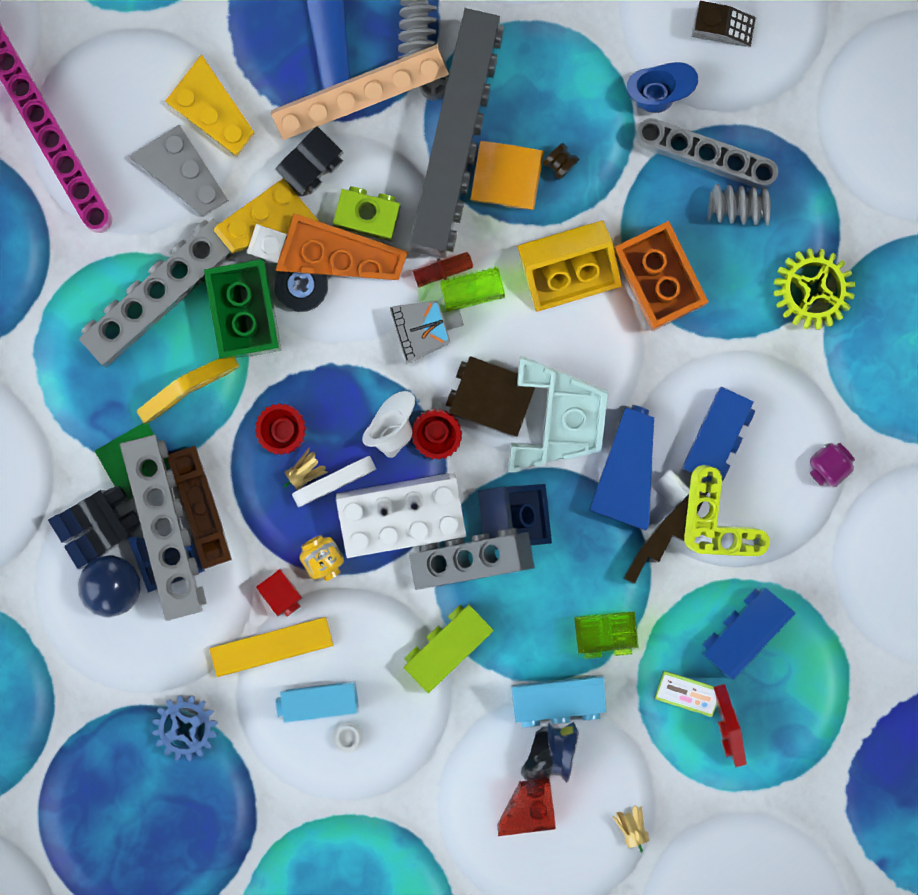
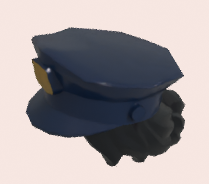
M572 722L563 728H554L548 723V726H542L535 733L531 752L521 768V775L528 783H545L550 775H560L566 783L569 781L579 735L575 723Z

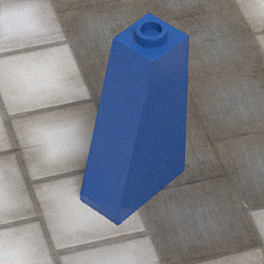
M632 405L631 409L625 408L589 511L646 531L649 526L654 417L648 415L650 410Z

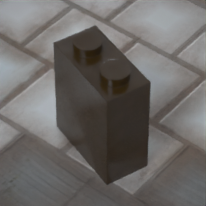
M469 356L468 362L461 361L456 378L461 379L457 391L451 389L445 405L450 407L449 414L517 439L535 387L518 386V373Z

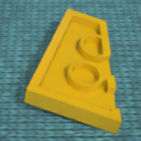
M201 54L165 102L237 157L254 136L255 132Z
M283 178L219 223L214 228V232L232 253L248 249L256 224L286 234L293 213L316 221L318 219Z

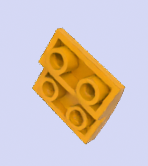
M480 141L470 200L503 205L509 208L534 210L544 151Z

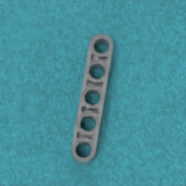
M645 119L641 122L636 132L637 143L646 150L757 189L770 187L778 176L777 165L768 158L657 119ZM652 127L658 132V138L654 141H648L643 137L642 130ZM681 137L686 142V148L682 151H676L671 146V139ZM702 147L711 148L715 155L714 159L710 161L703 160L699 156V149ZM730 157L739 158L743 164L742 169L739 171L731 170L728 167L727 160ZM758 167H766L771 173V178L767 181L758 179L756 169Z

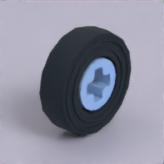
M278 271L275 277V292L279 301L286 308L296 312H307L317 308L324 301L328 292V279L325 274ZM299 277L301 280H309V283L306 285L308 290L304 293L301 290L295 291L293 289L296 286L295 280Z

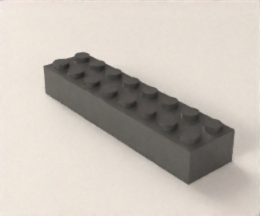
M464 8L410 241L411 251L446 258L448 251H454L457 231L453 230L454 222L460 223L464 208V202L459 201L461 193L467 194L471 172L466 171L467 165H473L475 161L477 143L473 142L474 135L480 136L484 113H480L481 106L487 107L491 91V84H487L488 77L494 78L498 55L493 54L494 48H501L504 35V26L500 25L499 15Z

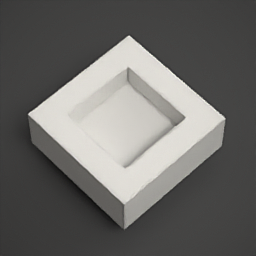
M256 224L247 253L278 263L287 234Z

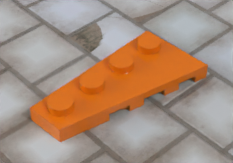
M293 213L274 271L399 280L408 252Z

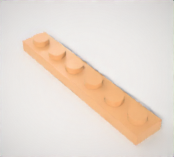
M437 44L271 110V115L282 139L285 140L311 130L316 126H321L449 75V70Z

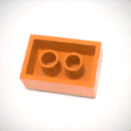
M669 221L614 247L617 262L651 331L672 323L708 304L703 289Z

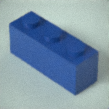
M722 386L718 388L681 470L692 475V472L698 466L708 465L720 471L723 481L730 468V465L726 463L730 452L736 454L743 440L738 435L743 425L749 426L756 410L751 409L754 401ZM711 476L702 477V480L711 482Z

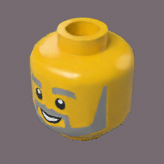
M318 535L301 546L303 551L300 553L299 558L312 579L323 578L325 581H329L340 574L339 567L343 564L344 557L331 537L323 538L322 535Z

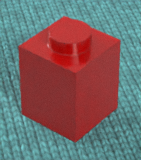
M279 569L256 586L277 616L284 613L288 617L301 607L298 602L303 597L282 569Z

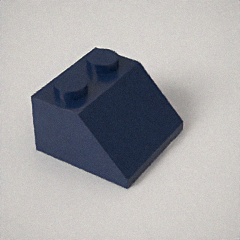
M545 484L500 487L478 491L483 534L489 533L490 539L499 537L498 531L516 528L517 534L529 533L531 546L552 544Z

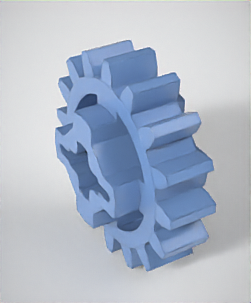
M183 695L178 696L177 704L171 699L167 700L168 709L160 707L157 710L162 715L161 719L155 718L152 721L154 724L159 725V729L152 732V735H160L161 738L156 743V746L165 745L167 748L164 755L166 756L172 751L175 752V760L177 761L180 760L182 754L186 755L188 761L193 759L194 752L199 757L203 756L202 747L211 749L213 745L209 738L218 736V733L211 731L212 727L218 724V721L210 720L214 710L205 711L203 708L206 705V701L204 700L198 705L195 704V696L193 695L190 696L188 702H185ZM180 708H191L197 711L198 714L195 716L185 715ZM170 715L173 723L171 731L166 733L165 725ZM181 720L184 723L190 722L192 724V727L189 729L190 736L187 733H179L178 729L181 727ZM205 723V733L200 741L197 735L199 725ZM175 740L185 741L190 748H180L172 742Z

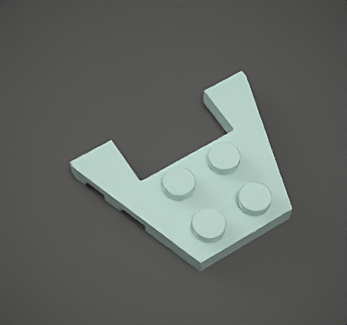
M520 356L517 378L518 386L548 388L542 444L511 443L509 472H517L521 468L533 465L535 467L546 465V462L562 458L567 460L602 451L608 398L607 390L527 357Z

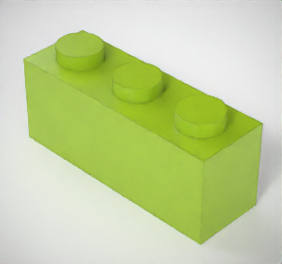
M460 604L447 616L451 622L442 629L438 625L425 637L429 643L422 650L416 646L404 658L407 664L403 668L428 694L494 631L470 605L464 608Z

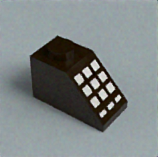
M699 1L692 37L751 47L756 17L731 6Z

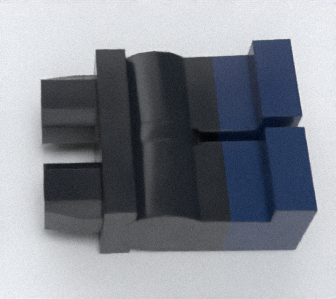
M121 486L113 487L107 491L99 490L64 512L48 519L61 543H67L85 531L91 530L64 546L78 570L84 569L90 561L102 557L128 540L129 537L133 536L131 533L141 525L138 513L134 509L122 517L117 511L116 507L128 500Z

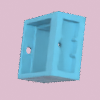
M356 681L283 690L280 692L281 697L276 698L277 716H283L284 723L357 714L359 712Z

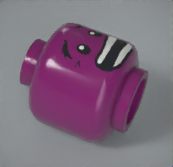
M827 443L810 458V465L813 468L810 475L820 486L826 483L831 487H837L853 473L854 466L852 462L855 459L841 443L836 445Z

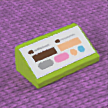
M663 670L655 694V700L709 717L713 716L717 705L713 689L715 686Z

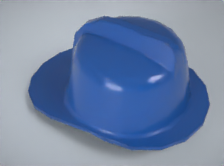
M672 62L652 68H645L636 71L629 77L627 92L636 101L638 108H642L650 113H661L670 108L674 101L686 98L695 91L698 85V74L692 66L682 62Z

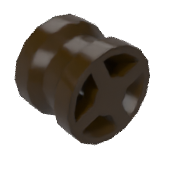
M561 143L547 156L542 164L546 168H551L555 172V177L561 180L580 159L576 155H571L567 151V146Z

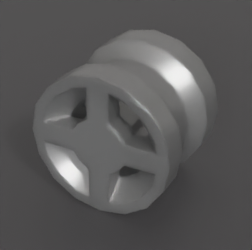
M448 76L419 86L421 94L428 100H440L444 97Z

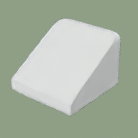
M672 470L667 471L653 486L672 507L681 502L690 491V488Z

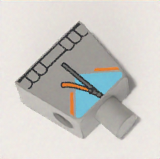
M438 301L390 307L406 364H410L450 344L447 331L464 326L459 308L442 313Z

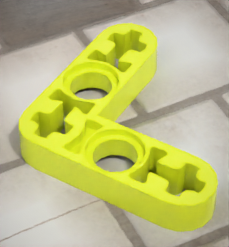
M700 465L695 468L690 482L684 535L686 546L700 554L761 556L766 553L770 545V538L763 530L754 527L717 525L722 475L719 470L708 465ZM707 475L712 477L711 482L708 481L706 484L701 481L702 477H707ZM700 492H703V493L708 492V493H710V497L705 496V495H699V493H700ZM707 501L709 512L706 516L699 517L697 507L701 502ZM730 532L733 535V543L730 547L724 549L721 545V539L724 534ZM703 535L712 538V543L708 541H700L699 544L695 543V537ZM755 537L759 538V544H754V546L743 543L742 539L754 540Z

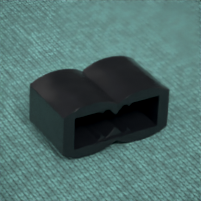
M316 126L282 160L275 170L301 196L306 192L311 195L322 184L321 176L327 170L333 173L342 164L343 160L340 157L344 153Z

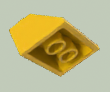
M604 220L517 246L536 312L622 287L613 243Z

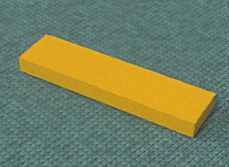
M323 617L212 647L209 650L216 676L220 677L334 646L327 618Z

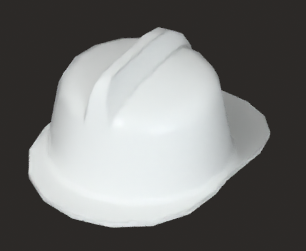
M398 392L382 404L372 423L363 434L362 441L366 446H376L387 457L393 458L412 438V428L408 418L415 406V397L411 392Z

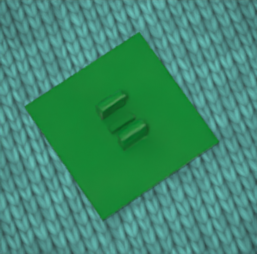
M148 423L138 425L95 450L115 487H122L128 497L127 501L134 497L120 444L154 435ZM164 458L166 469L170 470L168 458ZM154 460L145 461L142 465L143 475L152 477L156 474L158 469Z

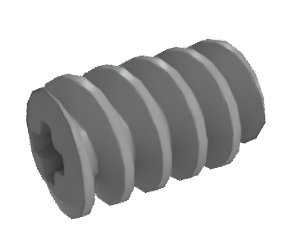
M400 0V4L405 8L399 10V16L404 18V20L399 22V28L404 31L398 34V39L404 43L398 46V51L404 55L399 56L397 60L436 45V42L428 40L427 36L436 34V30L428 28V24L435 23L436 18L428 16V13L436 11L437 6L429 4L427 0Z
M715 184L709 196L707 220L709 222L713 213H715L718 222L721 223L725 214H727L730 223L733 224L738 215L741 218L742 224L745 225L750 216L753 219L754 225L757 226L762 217L768 227L771 212L769 191L767 188H763L758 196L756 188L751 187L746 195L744 187L739 186L734 194L732 186L727 185L722 193L720 185Z

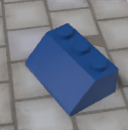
M755 588L744 599L747 605L739 613L734 610L724 620L723 624L726 627L719 635L713 632L702 644L706 649L701 654L728 679L734 680L796 614L767 588H762L760 591Z

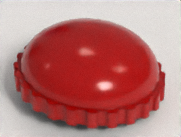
M278 403L277 405L272 404L271 407H266L264 411H261V415L257 417L258 421L255 423L258 443L262 444V448L276 455L295 452L296 448H300V444L304 442V437H306L305 431L307 427H305L306 422L303 420V415L287 404L282 405Z
M435 408L432 410L428 409L426 412H422L420 416H417L416 421L413 422V444L416 445L415 448L420 451V454H424L427 458L446 459L447 456H452L453 452H456L457 448L460 447V442L462 441L461 425L458 424V420L454 418V415L449 414L448 411L436 410Z

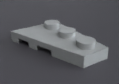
M180 124L129 156L203 217L228 202L227 197Z

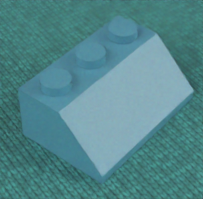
M601 675L511 685L515 722H522L523 728L540 726V720L552 719V724L570 722L571 716L582 715V721L600 719V713H606L604 677Z

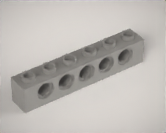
M214 218L210 222L207 220L201 222L193 230L195 235L189 241L182 240L176 244L170 251L173 255L165 262L162 260L156 262L148 270L150 275L143 282L137 280L126 290L128 295L120 302L114 300L103 310L105 315L98 322L92 320L81 330L83 335L79 340L103 367L107 368L205 280L204 269L220 267L235 254L227 248L214 232V228L218 225ZM200 244L210 246V254L204 259L195 257V249ZM177 264L187 265L188 272L184 278L176 279L173 277L172 270ZM155 284H163L165 286V294L159 299H153L150 296V289ZM132 304H141L143 308L142 315L137 319H130L128 317V308ZM113 323L118 324L120 334L115 339H108L105 335L107 326Z
M157 435L121 443L120 447L165 621L202 612V605L207 604L203 587L197 588L194 576L199 575V570L195 557L189 558L187 546L191 545V539L188 529H182L179 517L184 516L180 499L174 500L172 488L176 487L173 471L172 469H166L164 458L169 457L166 443L164 440L159 441ZM147 460H154L158 467L156 474L152 477H146L142 473V465ZM155 489H160L165 494L164 503L158 507L153 506L149 501V495ZM164 518L169 519L173 525L172 532L167 536H162L157 531L158 522ZM169 548H176L180 552V561L173 566L167 564L164 559V554ZM177 577L184 578L188 583V589L182 595L176 594L172 589V582Z

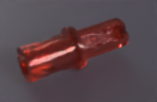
M464 252L442 261L438 258V262L412 271L418 288L442 279L447 281L449 276L472 269L473 262L470 254Z

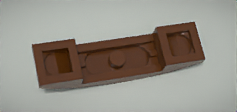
M196 446L168 454V462L178 486L203 570L231 561L232 557Z

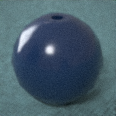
M114 555L103 556L90 561L81 571L78 580V593L84 606L93 614L105 618L128 612L137 602L141 591L140 577L135 567L124 558Z

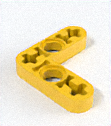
M235 358L214 360L176 379L136 412L142 422L147 424L164 414L191 392L225 377L240 365Z

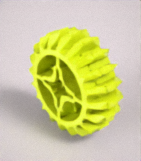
M812 249L806 251V259L800 251L796 252L795 259L797 263L787 258L785 263L790 270L780 267L778 273L785 278H776L774 280V284L782 286V289L775 290L773 296H783L784 299L776 304L777 308L786 305L788 310L783 313V317L787 318L791 313L795 314L796 316L792 321L793 325H797L801 318L804 319V329H809L811 321H814L816 330L822 328V320H824L828 327L832 326L833 320L831 315L840 321L843 315L839 308L843 311H849L851 308L848 303L844 302V299L853 300L855 296L852 293L846 292V289L855 287L854 282H845V278L851 276L852 272L850 270L844 273L840 271L846 264L843 260L837 265L832 263L836 258L834 253L827 260L824 259V249L818 251L817 258L814 257ZM805 266L821 267L813 278H808L804 275L799 276L795 273L798 269ZM829 272L837 284V297L826 286ZM821 277L818 283L819 286L817 288V290L821 292V295L819 296L818 293H816L807 302L811 290L807 286V283L812 285ZM791 282L802 292L800 306L792 298L790 291ZM813 301L828 302L833 305L829 310L822 313L807 312Z

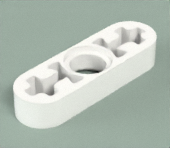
M367 456L292 493V496L298 508L375 471L376 467L371 457Z

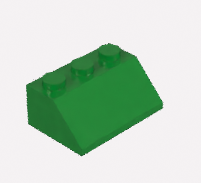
M259 259L204 269L219 359L250 357L282 351L265 260Z

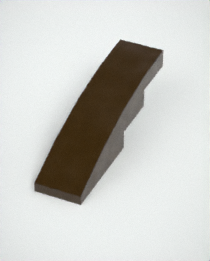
M700 492V493H699V495H705V496H707V494H708V492H706V493ZM689 496L678 504L655 528L637 552L622 579L635 584L648 558L655 562H660L672 537L684 541ZM701 502V503L698 505V507H697V513H698V511H699V509H700V507H701V505H702L703 502Z

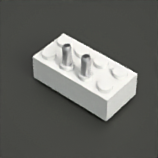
M455 472L336 493L337 508L347 558L466 537Z

